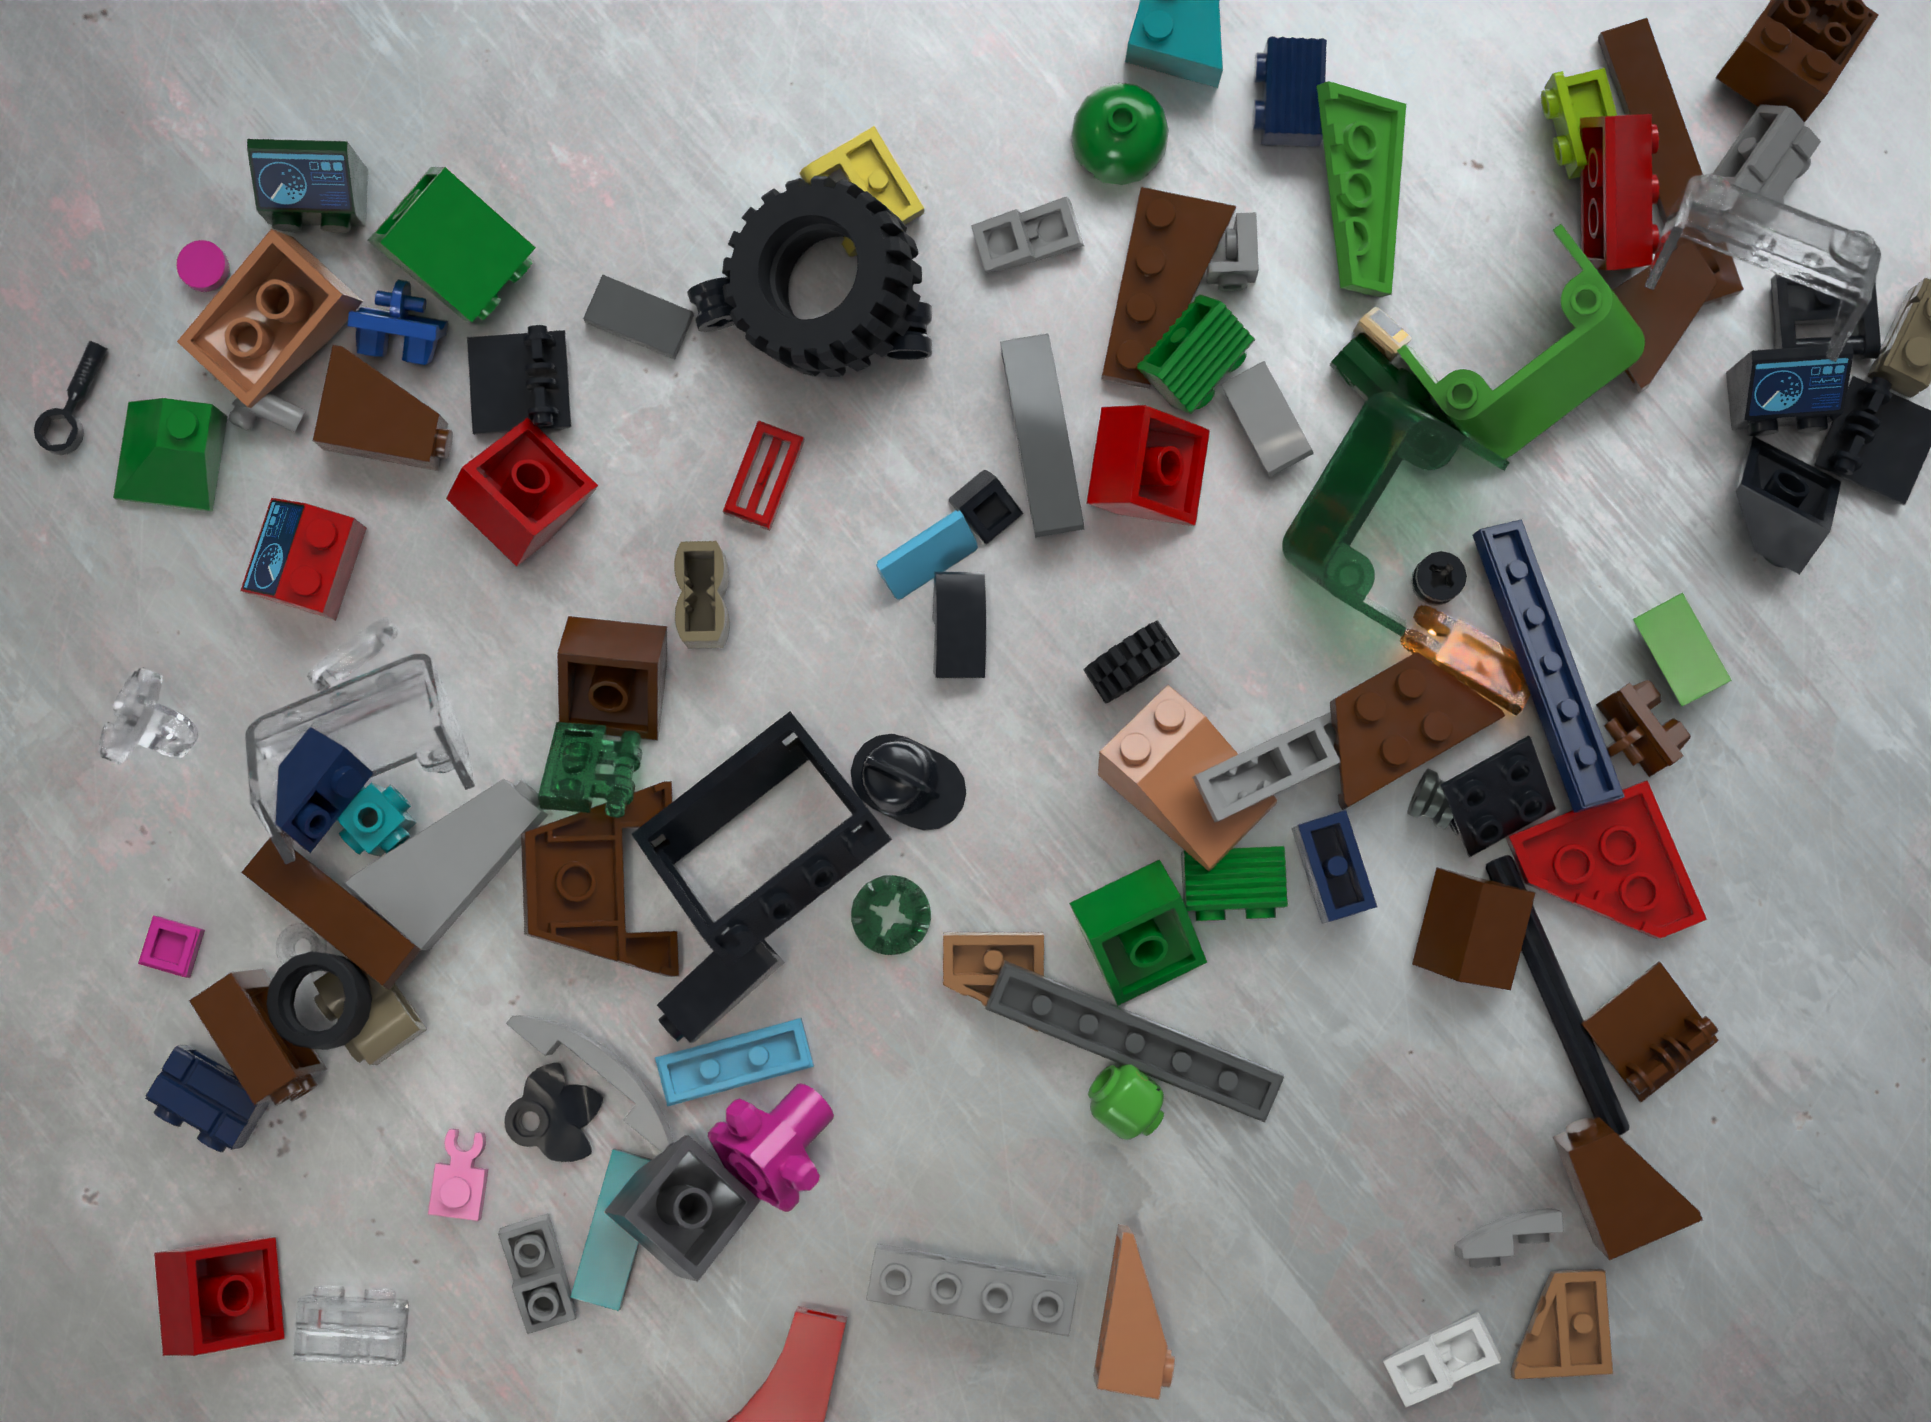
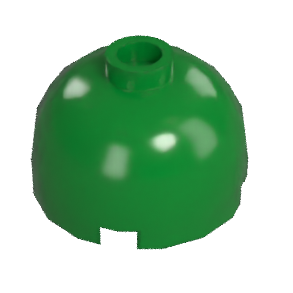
M1118 82L1101 86L1085 98L1074 116L1071 143L1076 160L1081 166L1083 164L1089 172L1093 173L1094 178L1103 183L1125 185L1141 181L1160 163L1166 152L1169 128L1163 107L1153 94L1138 85Z

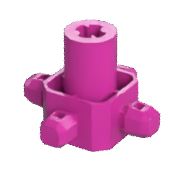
M799 1083L769 1114L742 1099L734 1100L726 1108V1122H717L709 1130L708 1138L726 1170L757 1198L784 1212H788L799 1203V1191H809L819 1182L820 1175L805 1149L833 1120L834 1114L827 1101L818 1092L808 1085Z

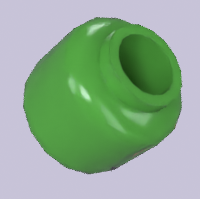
M1110 1065L1106 1067L1096 1077L1089 1089L1088 1096L1091 1098L1090 1111L1093 1117L1121 1139L1129 1140L1141 1133L1148 1136L1157 1129L1163 1120L1164 1112L1161 1110L1164 1093L1161 1087L1133 1065H1121L1119 1067Z

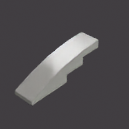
M1329 712L1321 717H1317L1193 776L1214 822L1225 819L1340 763L1341 761L1333 747L1336 740V732L1331 724V713Z

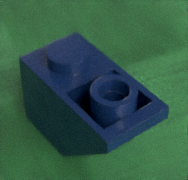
M309 727L278 766L275 825L303 849L311 853L370 779L373 772L346 747L316 729Z

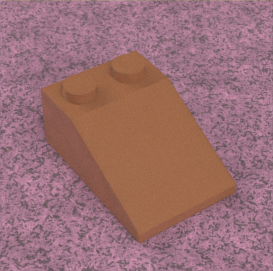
M271 229L177 342L244 405L252 408L259 400L329 342L348 320L349 311H356L363 301L294 237Z
M1169 685L1157 694L1099 751L1098 776L1208 871L1277 804V799L1273 795L1225 819L1214 822L1193 776L1238 755V753L1204 714Z
M1118 1224L1093 1377L1097 1389L1159 1400L1161 1386L1169 1388L1171 1386L1175 1356H1171V1350L1167 1349V1343L1134 1234L1128 1226Z

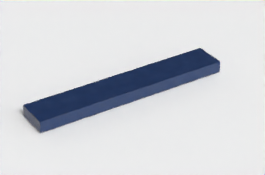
M1522 519L1479 529L1472 535L1574 813L1621 800L1625 797Z

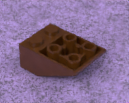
M1770 0L1715 78L1757 107L1760 104L1787 106L1792 108L1805 122L1826 97L1879 14L1867 7L1862 0Z

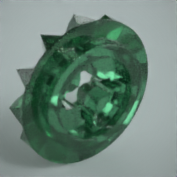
M884 875L866 883L853 900L851 910L853 929L858 939L874 952L884 955H898L908 952L923 940L929 929L931 921L929 901L923 890L905 877ZM899 894L901 895L898 901L900 903L899 912L905 915L906 919L911 920L912 923L911 925L904 922L902 924L894 923L890 930L887 929L885 936H882L883 918L876 915L877 912L871 910L870 907L871 905L878 908L879 906L888 907L891 901L895 900L896 895Z

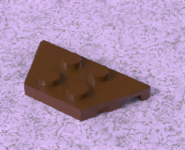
M1419 652L1410 655L1330 701L1331 724L1336 732V740L1333 747L1341 761L1338 763L1341 793L1338 794L1339 806L1342 810L1350 807L1505 717L1504 712Z

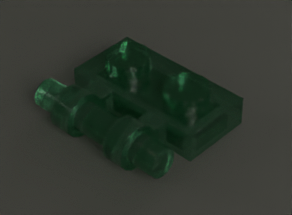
M556 722L538 794L540 809L590 813L593 798H603L607 801L605 813L613 818L623 817L626 805L633 801L636 787L632 781L633 773L640 768L643 755L642 749L639 747L641 736L635 731H625L621 736V741L607 740L606 725ZM601 764L612 765L614 767L613 774H600Z

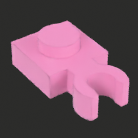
M449 1129L445 1137V1149L449 1156H451L450 1164H435L428 1214L479 1221L482 1218L488 1169L474 1167L475 1158L479 1157L485 1149L486 1136L483 1132L475 1133L473 1147L469 1151H465L457 1143L459 1129Z

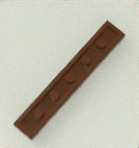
M1648 18L1602 31L1598 36V40L1624 114H1652V124H1656L1658 127L1659 147L1657 153L1652 154V174H1656L1659 180L1657 207L1672 250L1674 251L1692 240L1697 249L1705 246L1716 260L1720 271L1714 274L1718 283L1703 305L1740 294L1744 288L1709 190L1705 186L1706 181Z

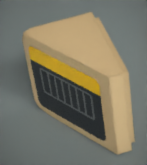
M1374 307L1359 320L1353 331L1355 337L1362 333L1390 362L1399 354L1397 350L1411 341V336L1378 307Z

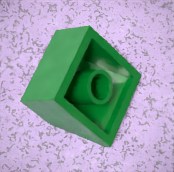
M1160 859L1069 903L1117 1006L1207 963L1183 899Z

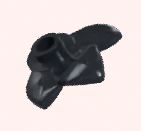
M559 1062L541 1066L526 1079L523 1097L514 1101L508 1108L504 1120L506 1132L515 1143L521 1146H537L552 1161L574 1162L584 1159L592 1154V1148L581 1128L588 1125L597 1115L603 1103V1096L588 1086L565 1085L564 1070ZM528 1111L536 1113L540 1119L539 1126L534 1131L527 1130L522 1124V1118Z

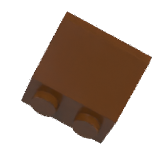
M568 616L557 652L559 730L658 741L667 669V626Z

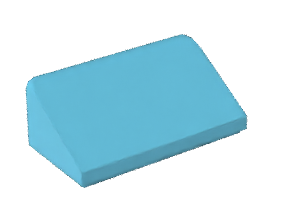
M955 510L878 560L876 566L878 573L894 597L902 599L933 579L934 572H944L976 551L978 545L960 510L958 512Z

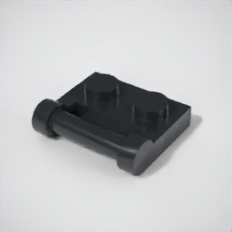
M1874 268L1776 273L1771 278L1776 336L1774 349L1853 344V355H1859L1860 359H1877L1879 357L1881 339ZM1858 322V335L1796 339L1795 325Z

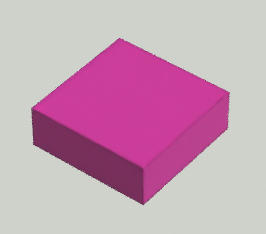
M153 916L138 964L190 978L205 930L160 916Z

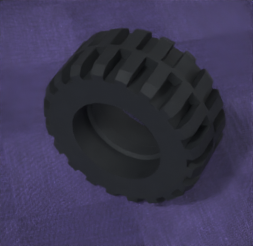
M814 176L811 179V185L802 178L788 181L785 184V192L780 193L773 188L761 197L764 204L757 211L750 207L742 216V219L746 221L740 233L733 231L728 245L734 248L731 258H724L722 274L730 278V283L723 286L725 302L734 307L731 310L730 316L735 326L746 333L745 339L755 348L802 374L817 376L822 372L828 377L844 376L846 366L858 372L871 365L869 357L876 353L882 358L893 349V346L889 343L896 333L904 336L911 325L905 320L909 309L917 310L921 297L913 291V285L922 282V267L912 260L919 254L914 239L906 234L907 227L900 218L869 192H864L856 184L843 179L836 183L829 176ZM832 237H847L851 239L856 249L858 262L856 278L849 294L840 305L823 316L812 319L797 318L790 306L788 287L791 273L799 258L811 246L822 240Z

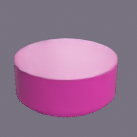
M197 240L187 244L180 251L176 262L180 278L190 288L199 292H210L221 287L226 281L230 270L229 261L225 253L217 245L206 240Z

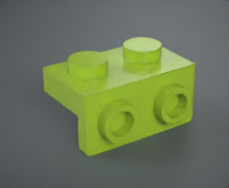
M1605 68L1567 77L1564 76L1563 71L1552 73L1544 87L1545 90L1541 91L1543 113L1547 120L1553 119L1557 137L1553 138L1554 155L1559 166L1565 165L1568 179L1580 177V172L1587 165L1580 137V118L1617 116Z

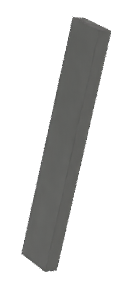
M1005 960L985 1005V1009L1121 1065H1133L1148 1076L1264 1123L1284 1079V1075L1281 1072Z

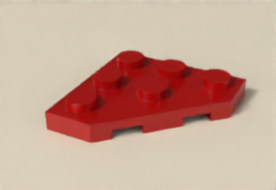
M1647 780L1623 789L1625 797L1617 802L1574 813L1572 810L1505 837L1525 884L1650 937L1661 939L1707 920Z

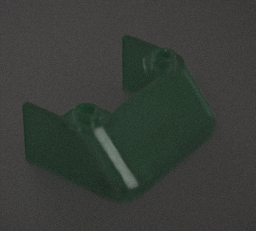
M1387 391L1376 393L1364 403L1286 531L1282 542L1284 556L1292 566L1333 596L1399 636H1402L1407 628L1406 620L1366 597L1374 584V567L1366 555L1350 546L1403 459L1423 470L1439 469L1452 459L1460 445L1504 471L1510 462L1400 395Z

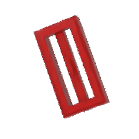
M758 420L724 506L723 513L731 517L740 518L749 524H756L770 531L805 442L804 437ZM765 435L771 436L773 440L746 509L739 507V501ZM783 442L790 443L764 514L760 515L756 512Z

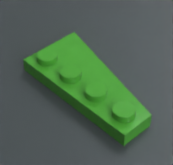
M1327 81L1317 85L1340 288L1379 298L1392 294L1406 103Z

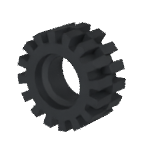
M1157 620L1111 647L1109 651L1088 664L1083 671L1106 704L1160 671L1161 668L1176 659L1180 652Z

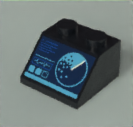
M1853 344L1754 350L1748 353L1726 372L1731 430L1748 429L1749 436H1765L1778 433V427L1797 425V432L1799 433L1818 432L1828 429V423L1844 413L1854 354Z

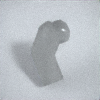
M268 393L252 408L247 407L236 398L232 403L235 407L229 414V420L232 424L242 429L250 430L254 427L258 417L266 418L295 432L305 410Z

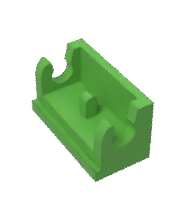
M1683 593L1632 619L1681 707L1732 681Z

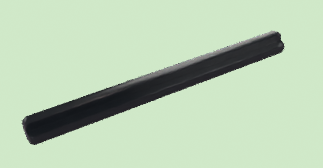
M1510 855L1499 857L1486 864V871L1491 881L1526 890L1514 860ZM1532 905L1521 951L1594 1118H1601L1620 1136L1630 1129V1125L1593 1040L1581 1025L1584 1021L1536 910Z

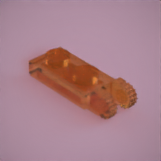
M1426 604L1425 606H1418L1413 616L1417 625L1425 628L1427 632L1434 636L1446 638L1443 644L1428 635H1424L1423 632L1407 629L1400 638V645L1413 654L1419 652L1474 691L1517 716L1525 707L1531 694L1516 653L1461 619L1456 621Z

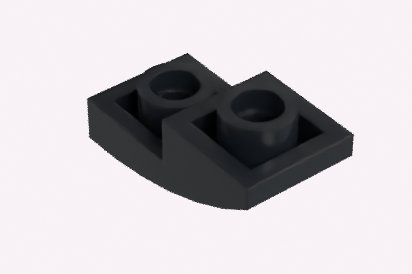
M934 572L932 620L935 624L933 674L935 678H985L984 572Z

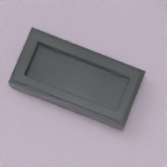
M602 274L583 320L587 324L675 359L694 314L691 310Z

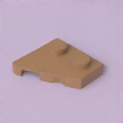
M943 932V985L964 996L968 995L980 1001L984 1006L987 1003L1004 960L1044 976V932Z
M1605 1270L1550 1271L1512 1364L1511 1377L1514 1379L1613 1374Z

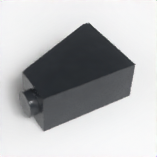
M765 939L729 967L713 951L657 1004L664 1013L658 1020L677 1042L685 1037L689 1043H694L785 962Z

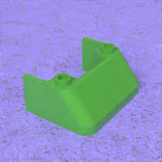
M1562 224L1554 228L1553 232L1583 271L1566 284L1561 294L1562 310L1575 328L1493 391L1478 373L1467 369L1455 370L1440 381H1437L1412 347L1404 344L1397 350L1444 413L1475 449L1488 459L1504 460L1513 456L1635 364L1644 352L1645 338L1641 328Z

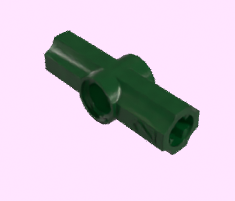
M1362 333L1353 338L1331 361L1330 366L1365 400L1364 405L1374 420L1392 434L1398 433L1433 469L1466 438L1429 401L1431 396L1424 385L1406 369H1397Z

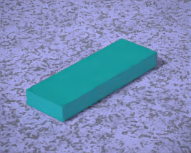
M618 1149L612 1150L570 1298L616 1311L621 1310L640 1243L604 1211L634 1173L652 1159Z

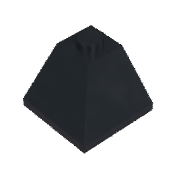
M1753 436L1748 443L1735 492L1754 550L1763 555L1772 565L1780 568L1786 567L1800 575L1831 531L1842 481Z

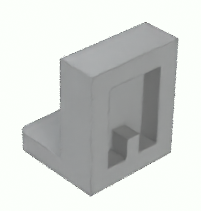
M1256 212L1236 213L1234 229L1225 230L1226 259H1235V262L1209 263L1206 273L1207 284H1218V289L1234 291L1247 288V283H1255L1259 271Z

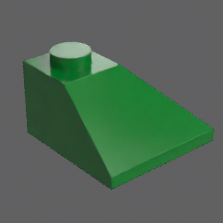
M167 398L128 402L113 498L123 501L213 512L228 416L213 404Z

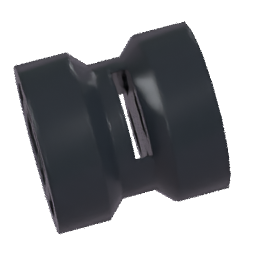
M919 302L916 311L909 309L905 320L911 325L905 335L901 336L896 333L889 343L893 346V349L884 357L896 360H919L931 357L932 339L927 335V326L932 321V306L925 302Z

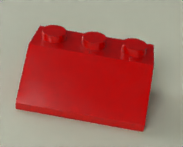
M1652 114L1580 118V137L1587 165L1580 172L1581 250L1596 269L1619 270L1650 266L1653 264V254L1658 253L1660 244L1658 226L1652 224V204H1657L1659 199V180L1656 174H1652V154H1656L1659 147L1658 127L1656 124H1652Z

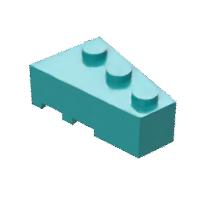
M1140 0L1127 45L1125 63L1218 88L1223 71L1219 0Z

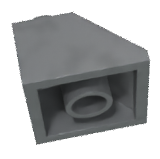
M684 1135L636 1171L604 1212L673 1274L698 1282L761 1200L689 1135Z

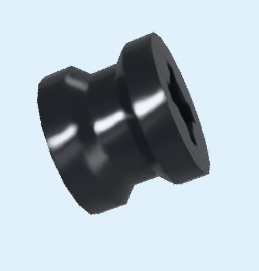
M729 277L704 281L687 291L690 303L697 307L698 315L695 321L699 331L711 332L735 325L730 316L731 310L734 307L725 302L723 293L724 284L730 283Z
M1443 551L1431 553L1416 566L1412 573L1411 584L1413 592L1419 600L1426 604L1434 606L1446 604L1460 594L1464 588L1467 577L1465 566L1452 553Z

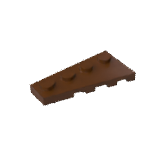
M1141 187L1101 379L1147 389L1150 388L1151 383L1137 369V364L1143 361L1144 356L1150 353V349L1155 347L1157 341L1163 338V334L1169 331V327L1174 325L1176 319L1182 316V312L1188 309V305L1197 291L1208 268V264L1211 262L1237 206Z

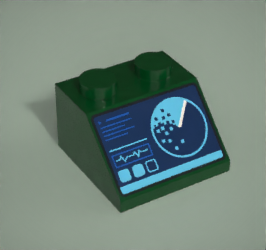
M247 139V152L256 210L268 224H272L273 229L296 232L302 230V225H321L320 228L327 232L347 233L350 232L351 226L366 227L368 169L348 141Z

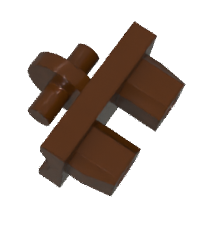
M1650 680L1643 681L1634 686L1628 683L1596 704L1608 720L1603 726L1614 740V742L1606 747L1610 758L1622 751L1632 766L1639 763L1648 777L1681 759L1684 755L1680 750L1691 737L1680 721L1672 718L1661 725L1651 709L1661 703V694Z

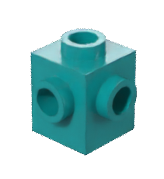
M372 782L367 787H362L337 819L344 827L339 832V835L352 850L359 855L365 850L368 854L379 857L406 842L410 837L408 831L417 822L407 812L411 804L395 787L389 785L385 789L383 786ZM375 810L378 814V820L374 826L367 828L362 820Z

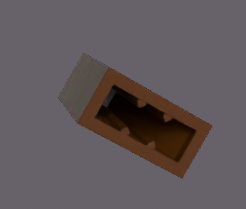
M1692 240L1612 290L1644 334L1645 348L1642 356L1635 364L1625 370L1626 375L1638 393L1648 388L1718 283L1714 275L1720 271L1716 260L1705 246L1697 249Z
M332 345L313 442L325 451L439 471L441 458L447 459L449 457L453 439L452 430L447 429L448 423L444 418L344 347Z
M1601 1118L1576 1120L1566 1127L1565 1132L1553 1136L1592 1241L1609 1260L1703 1220L1700 1211Z

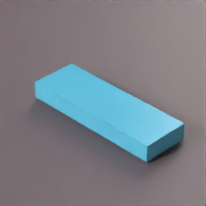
M802 1018L655 1057L667 1107L814 1067Z

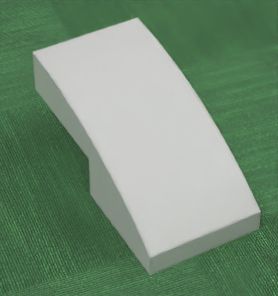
M1476 1312L1384 1358L1383 1363L1405 1407H1409L1452 1388L1454 1382L1500 1363L1501 1356L1479 1312Z

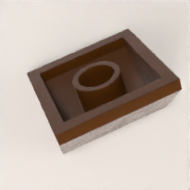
M1436 867L1412 965L1458 982L1511 990L1536 892Z

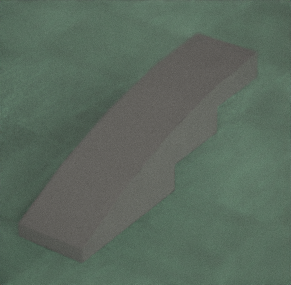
M1049 333L1000 341L1010 406L1018 441L1019 457L1035 538L1084 530L1076 475Z

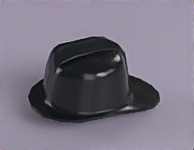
M892 733L878 735L867 741L854 756L851 767V779L854 790L864 803L886 816L909 827L920 830L940 829L952 822L963 809L966 797L964 777L957 765L939 752L908 737Z

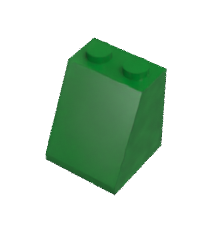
M430 167L367 240L463 320L471 323L476 317L484 320L493 312L501 301V298L497 295L499 290L508 280L516 283L528 271L533 263L528 256L536 248L446 167Z

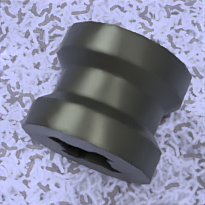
M1429 768L1426 769L1412 796L1407 814L1416 818L1424 815L1432 819L1436 827L1445 830L1453 816L1441 788V784L1445 781L1439 778L1437 772Z

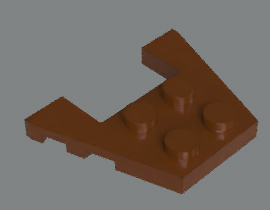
M672 781L658 783L521 834L524 935L662 976H679L677 931L626 932L622 829L640 828L672 803Z

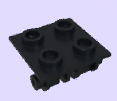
M533 325L527 327L528 333L467 337L473 435L509 432L526 418H529L533 425L537 426L540 430L571 427L565 330L548 331L545 325Z
M1852 376L1848 385L1844 413L1832 421L1813 465L1897 503L1906 505L1931 448V410L1891 393L1889 390L1892 384L1885 379L1873 377L1871 383Z
M1529 735L1441 784L1453 816L1449 826L1456 836L1460 834L1469 857L1556 809Z

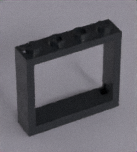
M791 711L631 834L704 941L727 967L731 966L892 840ZM794 732L797 738L785 746L782 741ZM809 760L851 812L852 816L721 918L714 921L675 863ZM861 825V827L858 830L853 832V830H855L857 827ZM663 834L666 839L655 847L652 842Z

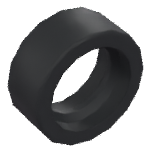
M311 951L293 956L279 967L269 984L266 1005L270 1022L280 1037L297 1047L329 1050L346 1045L360 1034L370 1015L372 995L368 979L355 963L344 956ZM319 970L328 971L337 976L343 984L345 994L343 1013L337 1023L330 1029L322 1031L309 1030L301 1025L296 1017L294 1007L296 990L302 979L309 973Z

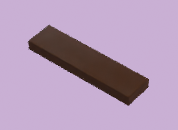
M274 833L241 872L388 990H390L421 951L419 947Z

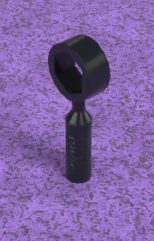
M92 341L88 342L78 368L67 388L68 400L64 409H49L43 412L36 420L34 426L35 439L40 446L49 452L57 455L70 454L82 443L84 435L83 425L72 414L77 403L86 398L93 379L106 355L107 348ZM67 419L73 428L66 443L51 445L45 435L52 420Z

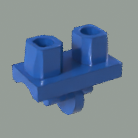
M398 279L392 293L377 290L375 294V305L390 307V311L361 306L358 312L349 311L347 326L356 328V351L358 354L375 357L387 355L390 333L405 336L402 354L403 361L427 365L433 360L437 340L447 335L448 321L408 314L409 311L424 313L427 300L426 298L411 296L410 282Z

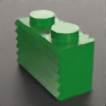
M1200 294L1195 297L1194 302L1188 305V309L1182 312V316L1176 319L1175 324L1169 327V331L1163 334V338L1157 341L1156 346L1150 349V353L1144 356L1143 361L1137 364V369L1171 406L1192 414L1195 409L1204 407L1212 400L1215 394L1214 387L1226 373L1236 370L1243 364L1247 356L1246 350L1255 341V338L1249 334V331L1244 328L1243 324L1238 321V318L1232 314L1223 302Z
M1285 847L1232 848L1210 871L1183 850L1181 852L1183 902L1187 912H1195L1196 921L1226 920L1225 910H1245L1246 919L1276 918V908L1288 907Z

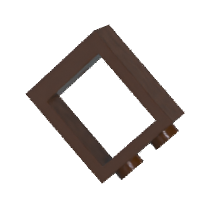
M264 969L231 972L190 999V1004L254 1105L273 1101L275 1106L288 1099L291 1102L299 1099L318 1086L314 1078L327 1070L326 1066L315 1049L294 1046L280 1037L271 1024L266 1005L271 979Z

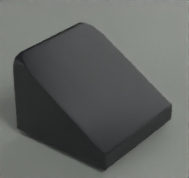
M987 470L981 471L949 498V502L957 512L961 511L970 528L984 544H988L1024 514L999 479Z

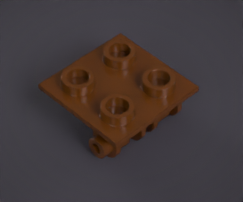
M1657 962L1581 1023L1639 1102H1643L1719 1041L1715 1036L1719 1032L1715 1024L1707 1016L1703 1018L1700 1016L1661 962Z

